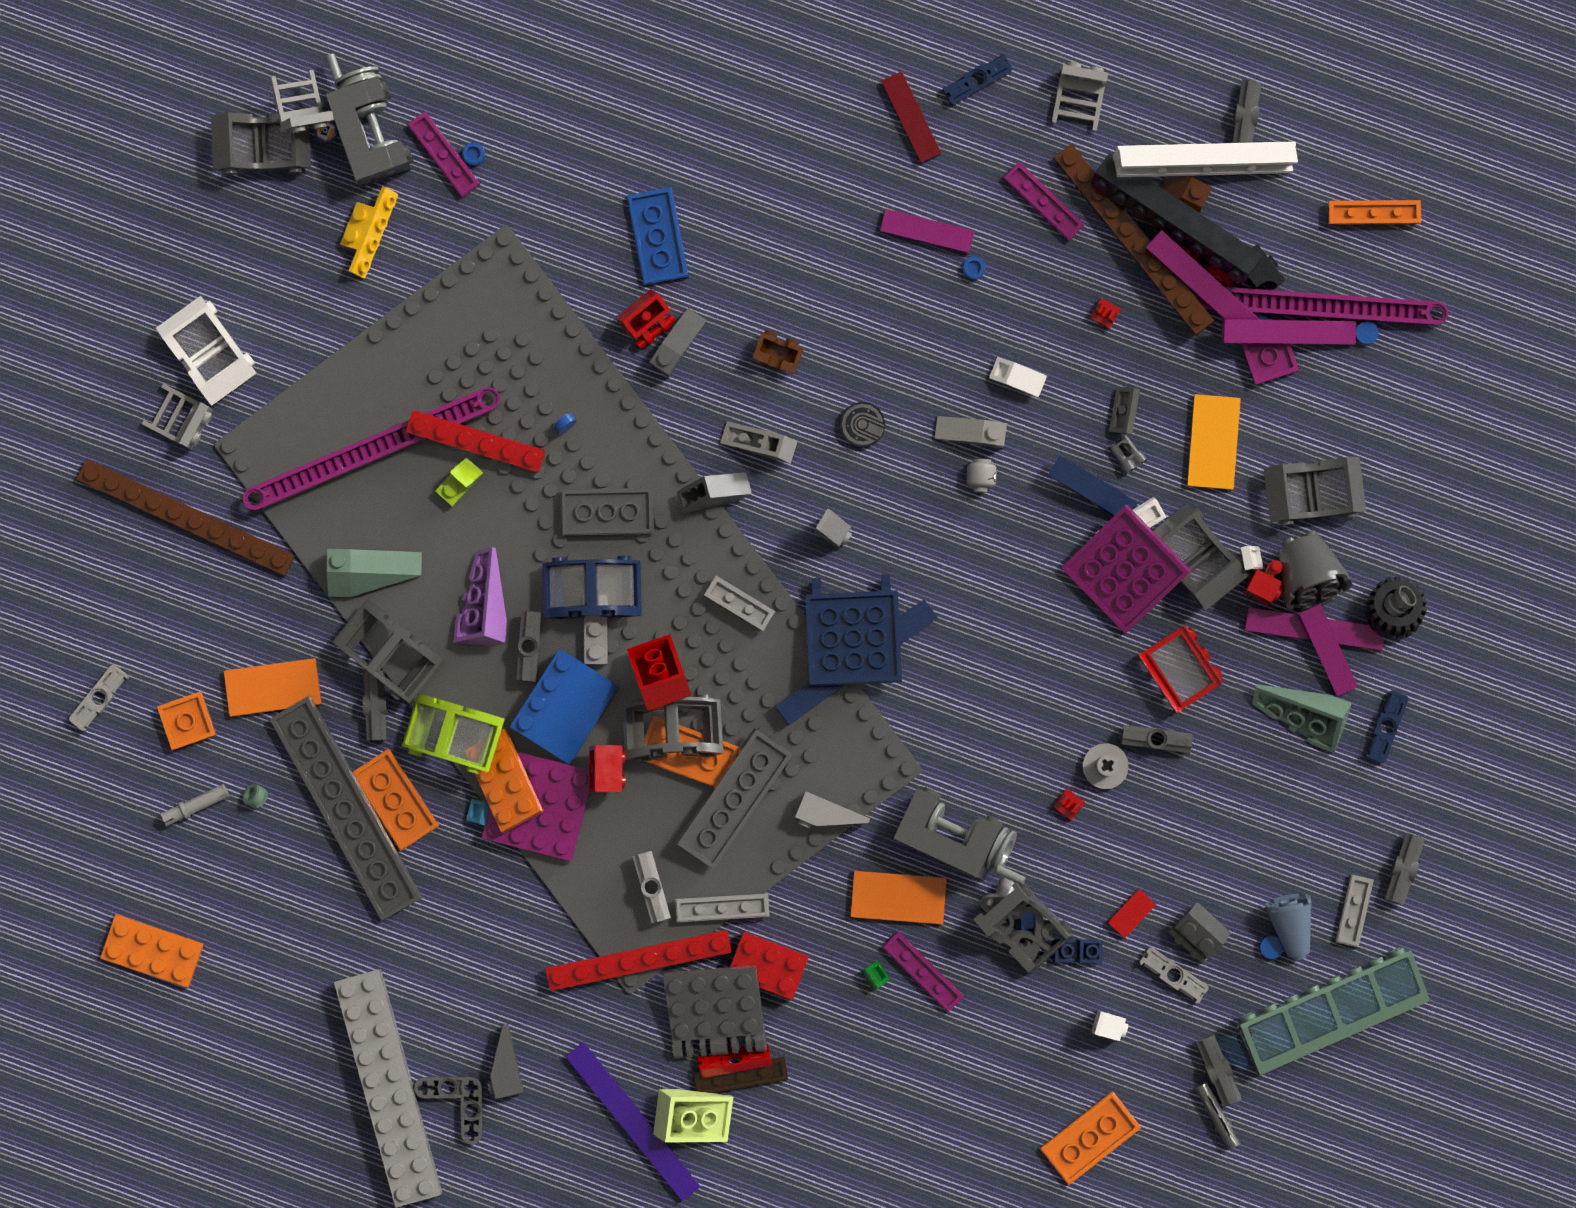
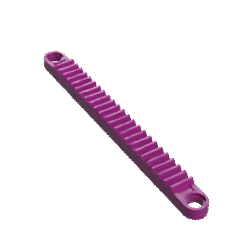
M1185 284L1193 293V295L1197 298V300L1201 303V305L1205 308V310L1216 311L1205 300H1203L1194 290H1192L1187 284ZM1225 287L1254 314L1438 326L1448 318L1446 305L1436 301ZM1436 307L1442 311L1441 319L1434 320L1431 318L1430 310Z
M486 387L426 413L463 424L495 410L500 405L501 399L497 390ZM486 393L494 394V404L490 406L483 404V396ZM405 421L250 487L243 494V503L253 511L264 509L317 485L331 481L343 474H347L350 471L373 463L376 460L399 452L418 442L425 441L427 438L407 433L408 421ZM254 492L261 495V502L255 506L251 505L248 500L250 494Z

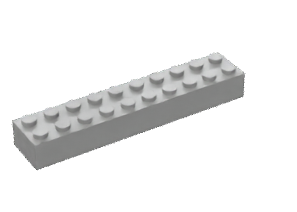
M382 969L336 981L334 985L395 1208L442 1194L441 1185Z

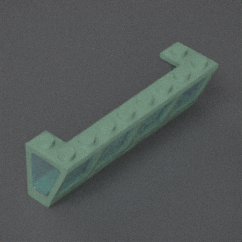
M1400 947L1387 952L1388 957L1374 959L1369 962L1370 966L1364 969L1361 966L1348 971L1349 975L1342 979L1338 975L1327 980L1328 985L1319 988L1318 985L1306 989L1307 994L1298 997L1295 994L1284 999L1285 1003L1278 1007L1274 1003L1263 1008L1264 1013L1258 1015L1249 1012L1240 1016V1021L1235 1024L1257 1074H1265L1429 1002L1430 999L1412 951Z

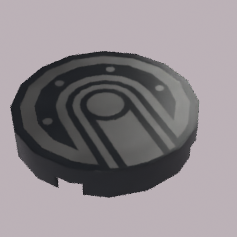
M853 403L841 415L840 431L845 441L852 446L859 448L872 446L884 434V415L872 403Z

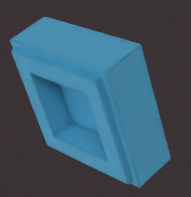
M471 799L466 821L485 826L489 811L488 802Z

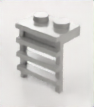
M1068 62L1067 65L1063 64L1052 123L1056 124L1057 117L1062 116L1093 122L1092 130L1097 131L1108 72H1103V68L1094 66L1090 67V69L1081 68V64ZM1062 89L1098 95V101L1095 103L1061 96ZM1060 102L1096 109L1095 116L1059 110Z
M314 70L308 71L309 80L277 85L276 76L270 77L272 86L270 89L275 99L273 103L276 105L278 112L276 116L281 125V128H279L280 133L287 131L299 133L306 131V128L313 127L314 130L327 127L328 122L334 120L332 111L323 112ZM311 85V94L280 98V90ZM314 99L316 106L284 112L282 104Z
M163 383L161 388L169 391L153 423L151 424L143 420L142 425L192 450L198 444L202 435L200 433L204 426H207L211 420L213 409ZM176 395L181 400L165 430L158 428V425L171 400ZM188 401L193 406L175 437L170 434V431L185 403Z

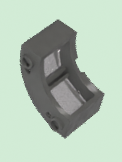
M232 112L211 115L213 170L223 171V175H236L237 172L288 171L289 174H300L302 169L311 168L309 128L299 133H292V131L280 133L279 128H281V125L276 116L278 113H269L267 117H253V114Z
M1360 457L1319 461V466L1318 463H1294L1263 467L1270 522H1280V526L1293 525V521L1344 515V519L1357 518V513L1366 512Z
M1186 503L1156 527L1153 532L1191 570L1179 583L1190 592V596L1203 609L1207 610L1249 575L1244 569L1243 560L1239 556L1234 557L1204 523L1203 519L1205 516L1197 507L1193 509Z

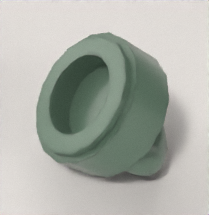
M257 784L248 786L243 794L244 804L255 809L263 806L268 798L267 790Z

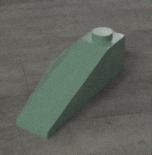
M327 549L328 597H355L369 591L422 576V552Z
M1259 684L1256 686L1252 702L1254 706L1273 719H1280L1289 725L1288 729L1292 732L1298 731L1307 737L1306 741L1332 753L1336 751L1352 704L1332 695Z

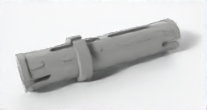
M223 783L186 802L181 801L178 806L160 813L165 825L169 826L183 818L188 819L191 817L190 815L229 798L230 795L227 788H225V784Z

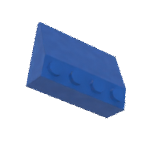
M559 649L510 727L570 765L619 689V686L562 649Z

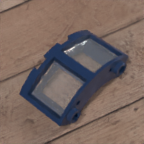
M617 556V559L568 561L564 557H554L552 562L542 563L543 618L561 620L585 618V616L589 615L618 618L642 616L641 563L639 560H631V556Z

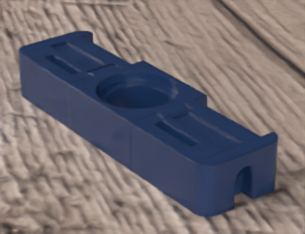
M1001 53L1000 58L998 57L984 66L981 64L965 73L961 79L947 86V88L944 86L943 93L951 105H956L1010 74L1012 66L1007 62L1005 54ZM973 74H981L984 77V82L981 85H974L971 82Z
M1395 691L1388 692L1390 696H1388L1383 709L1384 713L1381 712L1372 733L1375 736H1373L1369 747V754L1365 753L1366 758L1379 763H1384L1388 757L1409 699L1408 696ZM1384 720L1390 721L1393 725V730L1388 734L1382 732L1380 728Z

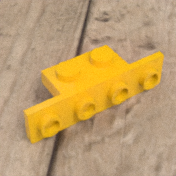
M382 186L374 207L356 202L340 245L346 248L356 250L349 272L361 278H365L370 269L371 262L378 249L393 207L396 204L398 194L387 187Z

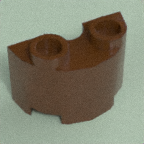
M765 330L764 333L761 332L752 359L760 361V364L795 374L804 348L798 346L799 342L786 338L784 342L777 339L778 334L768 330Z

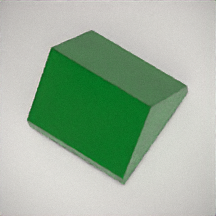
M878 960L861 971V974L873 991L890 980Z

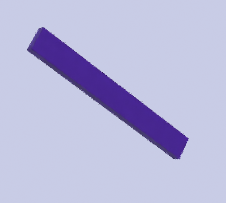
M583 1042L566 1056L568 1061L678 1197L684 1201L701 1187L669 1146L653 1134L654 1128L589 1047Z

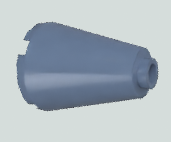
M1290 894L1274 898V903L1271 905L1267 902L1265 904L1266 911L1287 957H1292L1293 960L1305 959L1306 955L1310 953L1311 896L1305 894V898H1300L1299 894Z

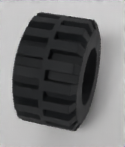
M1396 576L1393 581L1391 577L1386 578L1384 583L1382 581L1379 582L1370 594L1365 609V614H1368L1366 619L1368 623L1372 622L1371 628L1373 631L1379 630L1378 635L1381 637L1383 634L1388 635L1387 639L1392 640L1393 636H1396L1397 640L1402 639L1404 635L1407 638L1411 636L1412 632L1415 633L1425 617L1427 600L1422 598L1424 592L1422 589L1418 591V584L1415 582L1413 585L1410 584V579L1405 578L1404 581ZM1407 586L1414 592L1417 600L1416 604L1408 609L1409 614L1407 616L1394 617L1385 610L1384 599L1388 595L1395 593L1399 587Z

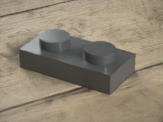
M1131 387L1116 388L1109 432L1132 435L1140 389Z

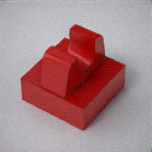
M1101 298L1089 319L1110 329L1121 308Z
M1066 788L1053 805V808L1072 821L1085 802Z

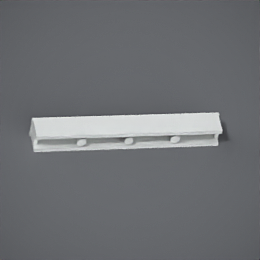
M1296 142L1117 146L1113 155L1117 177L1292 173V165L1298 163L1295 148Z

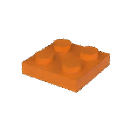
M201 691L157 706L171 750L216 736Z

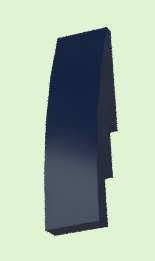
M1060 455L1048 474L1050 478L1066 486L1067 489L1087 499L1086 501L1112 516H1115L1126 504L1132 510L1138 504L1117 489Z

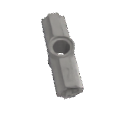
M652 851L632 856L651 923L671 918ZM650 880L658 884V891L654 894H649L645 890V885Z

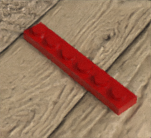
M412 409L406 428L407 433L538 473L545 453L544 449Z

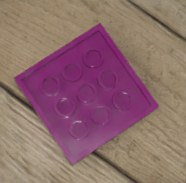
M1127 504L1061 567L1125 634L1191 572Z
M517 752L544 812L508 832L502 833L489 807L482 839L572 861L589 796V770Z

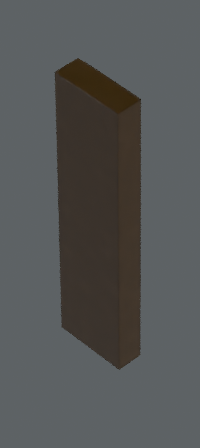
M785 1056L772 1058V1064L768 1067L706 1078L701 1077L700 1071L693 1072L696 1091L716 1093L789 1080Z

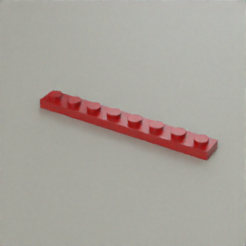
M728 930L545 969L549 988L552 991L732 953Z

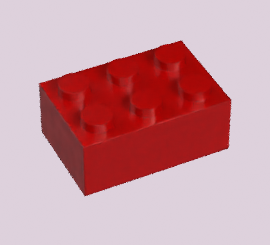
M671 634L627 649L648 711L692 695Z
M743 932L730 967L756 965L759 988L793 1000L809 956Z

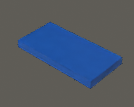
M672 187L627 195L644 286L689 278Z

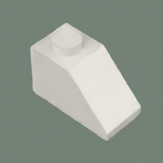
M1097 1010L1091 1033L1120 1041L1121 1037L1125 1038L1128 1024L1125 1023L1126 1019Z

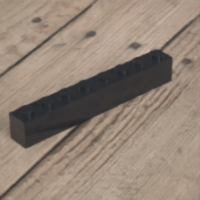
M1110 153L1094 173L1090 183L1098 191L1106 193L1116 203L1124 205L1137 217L1143 218L1152 224L1155 229L1162 230L1173 241L1182 244L1194 255L1200 256L1209 262L1212 267L1227 274L1233 281L1243 285L1263 256L1148 178L1117 177L1113 155Z

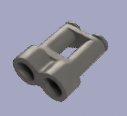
M1127 435L1122 437L1118 444L1114 443L1108 448L1121 465L1120 469L1125 475L1148 460L1143 452L1138 451ZM1122 444L1130 454L1127 458L1119 448Z

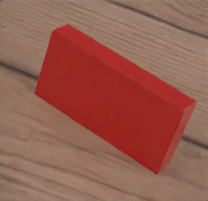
M1138 889L1107 923L1123 938H1126L1156 904Z

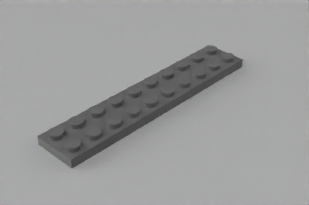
M307 696L270 718L273 727L381 921L422 899L423 897L311 696Z

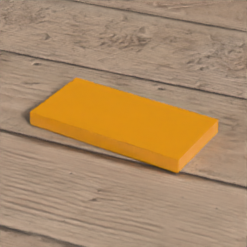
M1194 395L1187 486L1225 490L1234 489L1241 398Z

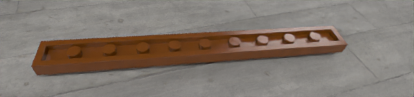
M1070 144L1054 157L1055 162L1193 334L1197 336L1214 323L1213 318L1184 282L1145 247L1150 240L1123 206L1116 203L1106 193L1098 191L1090 183L1095 171L1074 145Z
M85 460L77 477V480L284 576L287 575L296 556L91 460Z

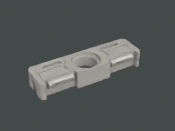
M111 665L70 716V722L80 730L87 731L86 727L97 716V713L101 714L115 697L113 693L117 691L125 681V678L129 679V675L118 666ZM98 691L103 692L106 697L104 703L100 705L95 704L93 701V696Z
M1152 947L1146 950L1139 961L1140 965L1145 963L1144 966L1157 975L1160 974L1158 977L1174 989L1179 990L1180 988V991L1192 1000L1195 998V1003H1199L1203 995L1208 991L1206 984ZM1175 968L1179 970L1180 978L1178 981L1171 982L1168 979L1167 973L1170 969Z

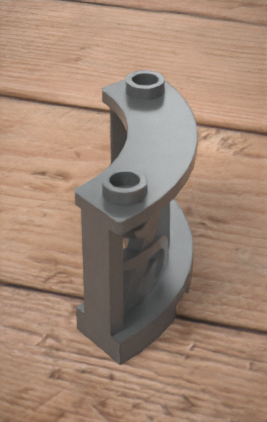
M1014 883L1012 885L1014 890L986 915L980 913L973 920L988 937L994 939L1000 945L1003 942L1009 945L1008 952L1028 973H1034L1047 959L1074 937L1071 933L1073 929L1064 919L1060 921L1033 894L1025 883L1022 885ZM1021 913L1034 914L1033 933L1027 930H1017L1009 934L1014 925L1013 915ZM1043 915H1044L1048 920L1043 921ZM1053 929L1058 931L1063 938L1055 945L1050 946L1042 938L1044 937L1051 941L1055 940L1053 935L1049 934V931ZM1021 938L1026 939L1024 943H1019ZM1042 947L1047 952L1035 961L1039 949Z

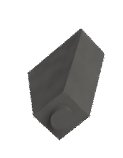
M746 472L703 476L677 491L683 513L738 502L752 494Z

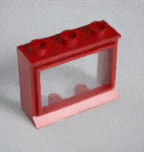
M1185 625L1137 656L1146 666L1150 677L1155 680L1161 689L1160 692L1163 697L1167 698L1171 704L1174 714L1223 683L1221 671L1216 665L1212 667L1208 661L1211 658L1204 646L1199 647L1195 641L1198 639L1196 633L1191 627L1187 629Z

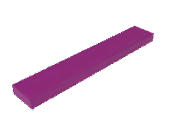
M1162 230L1145 246L1224 319L1260 320Z
M1222 319V343L1356 344V321Z
M1247 608L1244 631L1311 640L1300 615ZM1327 619L1339 645L1382 650L1384 634L1382 637L1378 635L1379 630L1373 631L1372 625Z

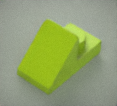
M466 457L449 472L450 475L435 492L454 507L484 473Z

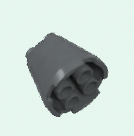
M1316 531L1307 532L1303 537L1297 539L1288 538L1281 543L1283 547L1279 550L1278 556L1279 561L1283 565L1280 574L1283 600L1287 609L1291 610L1294 607H1300L1301 610H1305L1318 603L1322 606L1334 601L1333 597L1340 591L1347 592L1351 588L1352 581L1348 572L1323 538L1317 535Z

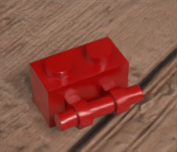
M651 289L615 317L628 336L637 339L641 335V338L635 342L640 349L647 344L651 345L655 341L654 338L663 331L667 332L670 329V325L676 321L672 314L663 318L671 310L658 292ZM657 322V325L648 332L647 330Z
M1274 560L1266 566L1264 572L1258 569L1252 572L1242 593L1265 605L1277 601L1283 589L1280 588L1282 582L1275 579L1274 576L1282 571V563Z
M589 746V793L606 794L622 792V788L625 786V775L622 774V765L625 764L626 758L625 752L622 751V746Z

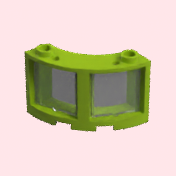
M418 693L402 747L409 748L408 753L422 757V754L425 753L467 766L466 771L480 774L481 770L489 772L505 719L470 708H466L465 712L462 711L463 706Z

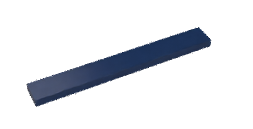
M925 599L899 617L900 645L938 618ZM808 682L776 705L775 708L789 726L844 685L809 687Z

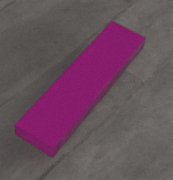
M426 111L407 124L462 198L481 185Z
M1020 162L1003 177V180L1068 242L1085 226L1073 212Z
M885 209L880 229L882 233L967 254L970 252L974 230Z
M1318 603L1298 612L1336 696L1357 688L1358 685L1321 604Z
M899 931L882 947L948 1013L964 997Z

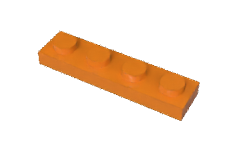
M1421 200L1328 202V225L1421 224Z

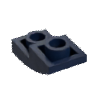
M1060 939L1053 940V945H1055ZM1071 939L1052 955V962L1102 963V940Z

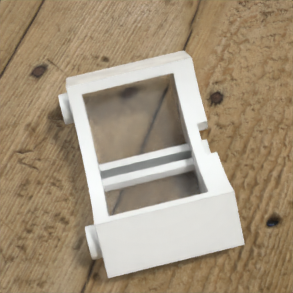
M200 296L156 327V329L179 361L184 359L181 363L212 406L256 374L252 367L255 362L247 352L243 354L216 317L215 313L218 311L209 300L206 303Z

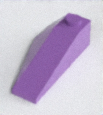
M491 547L476 552L469 575L471 584L468 593L464 592L462 600L465 601L461 614H457L455 620L453 643L480 646L505 643L507 618L496 548Z

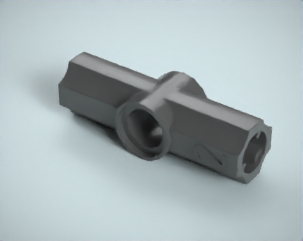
M1249 79L1241 81L1239 100L1234 112L1233 124H1235L1232 143H1253L1254 130L1257 127L1260 107H1258L1261 82Z
M521 611L516 681H537L541 612ZM528 640L535 643V649L531 653L523 651V644Z
M380 670L379 672L385 676L384 670ZM364 671L365 696H363L364 717L366 716L367 741L387 740L386 715H388L387 695H385V684L370 672Z
M1123 725L1121 745L1190 754L1193 733ZM1153 733H1160L1163 737V741L1159 746L1151 742V735Z
M1405 833L1399 854L1395 857L1391 867V879L1384 899L1401 905L1405 904L1411 882L1415 880L1418 872V860L1422 852L1424 838Z
M1213 1034L1197 1041V1048L1205 1063L1204 1069L1211 1084H1214L1223 1107L1241 1100V1094L1232 1077V1069L1227 1058L1223 1056L1215 1035Z

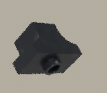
M1256 244L1252 248L1263 256L1246 281L1253 289H1257L1264 284L1272 285L1276 289L1284 283L1285 279L1276 268L1278 264L1271 255L1267 256L1261 247Z

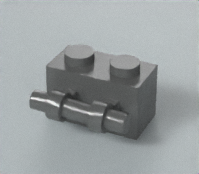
M1198 902L1168 932L1174 938L1173 941L1177 945L1181 944L1190 952V957L1196 958L1202 964L1223 946L1231 934L1227 928Z

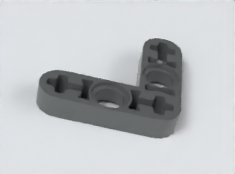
M473 1076L423 1077L417 1080L414 1090L420 1098H461V1137L465 1143L470 1145L476 1144L481 1140L483 1134L482 1083L478 1078ZM434 1080L439 1081L437 1087L439 1095L434 1094L435 1090H428L427 1094H423V1090H419V1086L423 1085V1081H427L429 1086H435ZM471 1080L474 1085H478V1089H475L473 1092V1097L478 1096L479 1101H465V1097H470V1091L465 1089V1085H468ZM445 1081L454 1083L455 1090L453 1093L446 1094L442 1091V1084ZM468 1104H475L478 1107V1114L475 1117H469L465 1113V1108ZM465 1120H479V1125L474 1123V1131L478 1132V1136H475L474 1140H470V1137L465 1134L470 1130V1124L465 1125Z

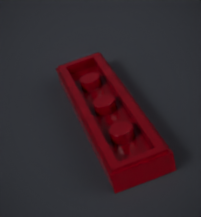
M901 71L882 80L881 83L920 164L941 155L938 144L903 72Z

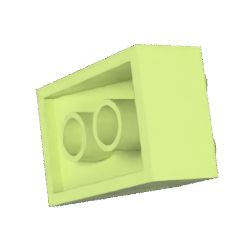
M659 1089L653 1134L664 1142H728L733 1096L682 1089Z

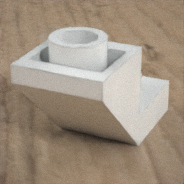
M997 357L989 378L1039 397L1047 376L1015 362Z

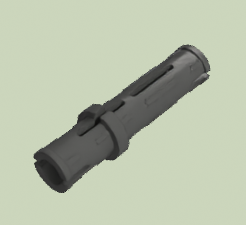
M1208 1082L1195 1087L1194 1089L1215 1125V1132H1219L1227 1150L1241 1144L1230 1126L1232 1125L1231 1121L1225 1117Z

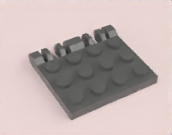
M756 965L664 973L663 978L674 1059L684 1058L683 1041H685L687 1057H693L694 1047L692 1040L699 1039L701 1056H708L707 1039H710L712 1056L728 1055V1037H731L732 1052L734 1054L739 1053L740 1044L738 1036H745V1046L748 1053L753 1052L754 1049L752 1035H755L756 1052L767 1051Z

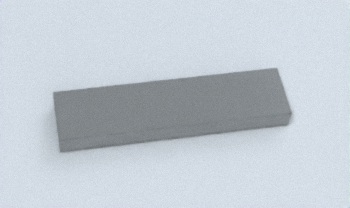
M768 893L675 899L677 922L769 917Z

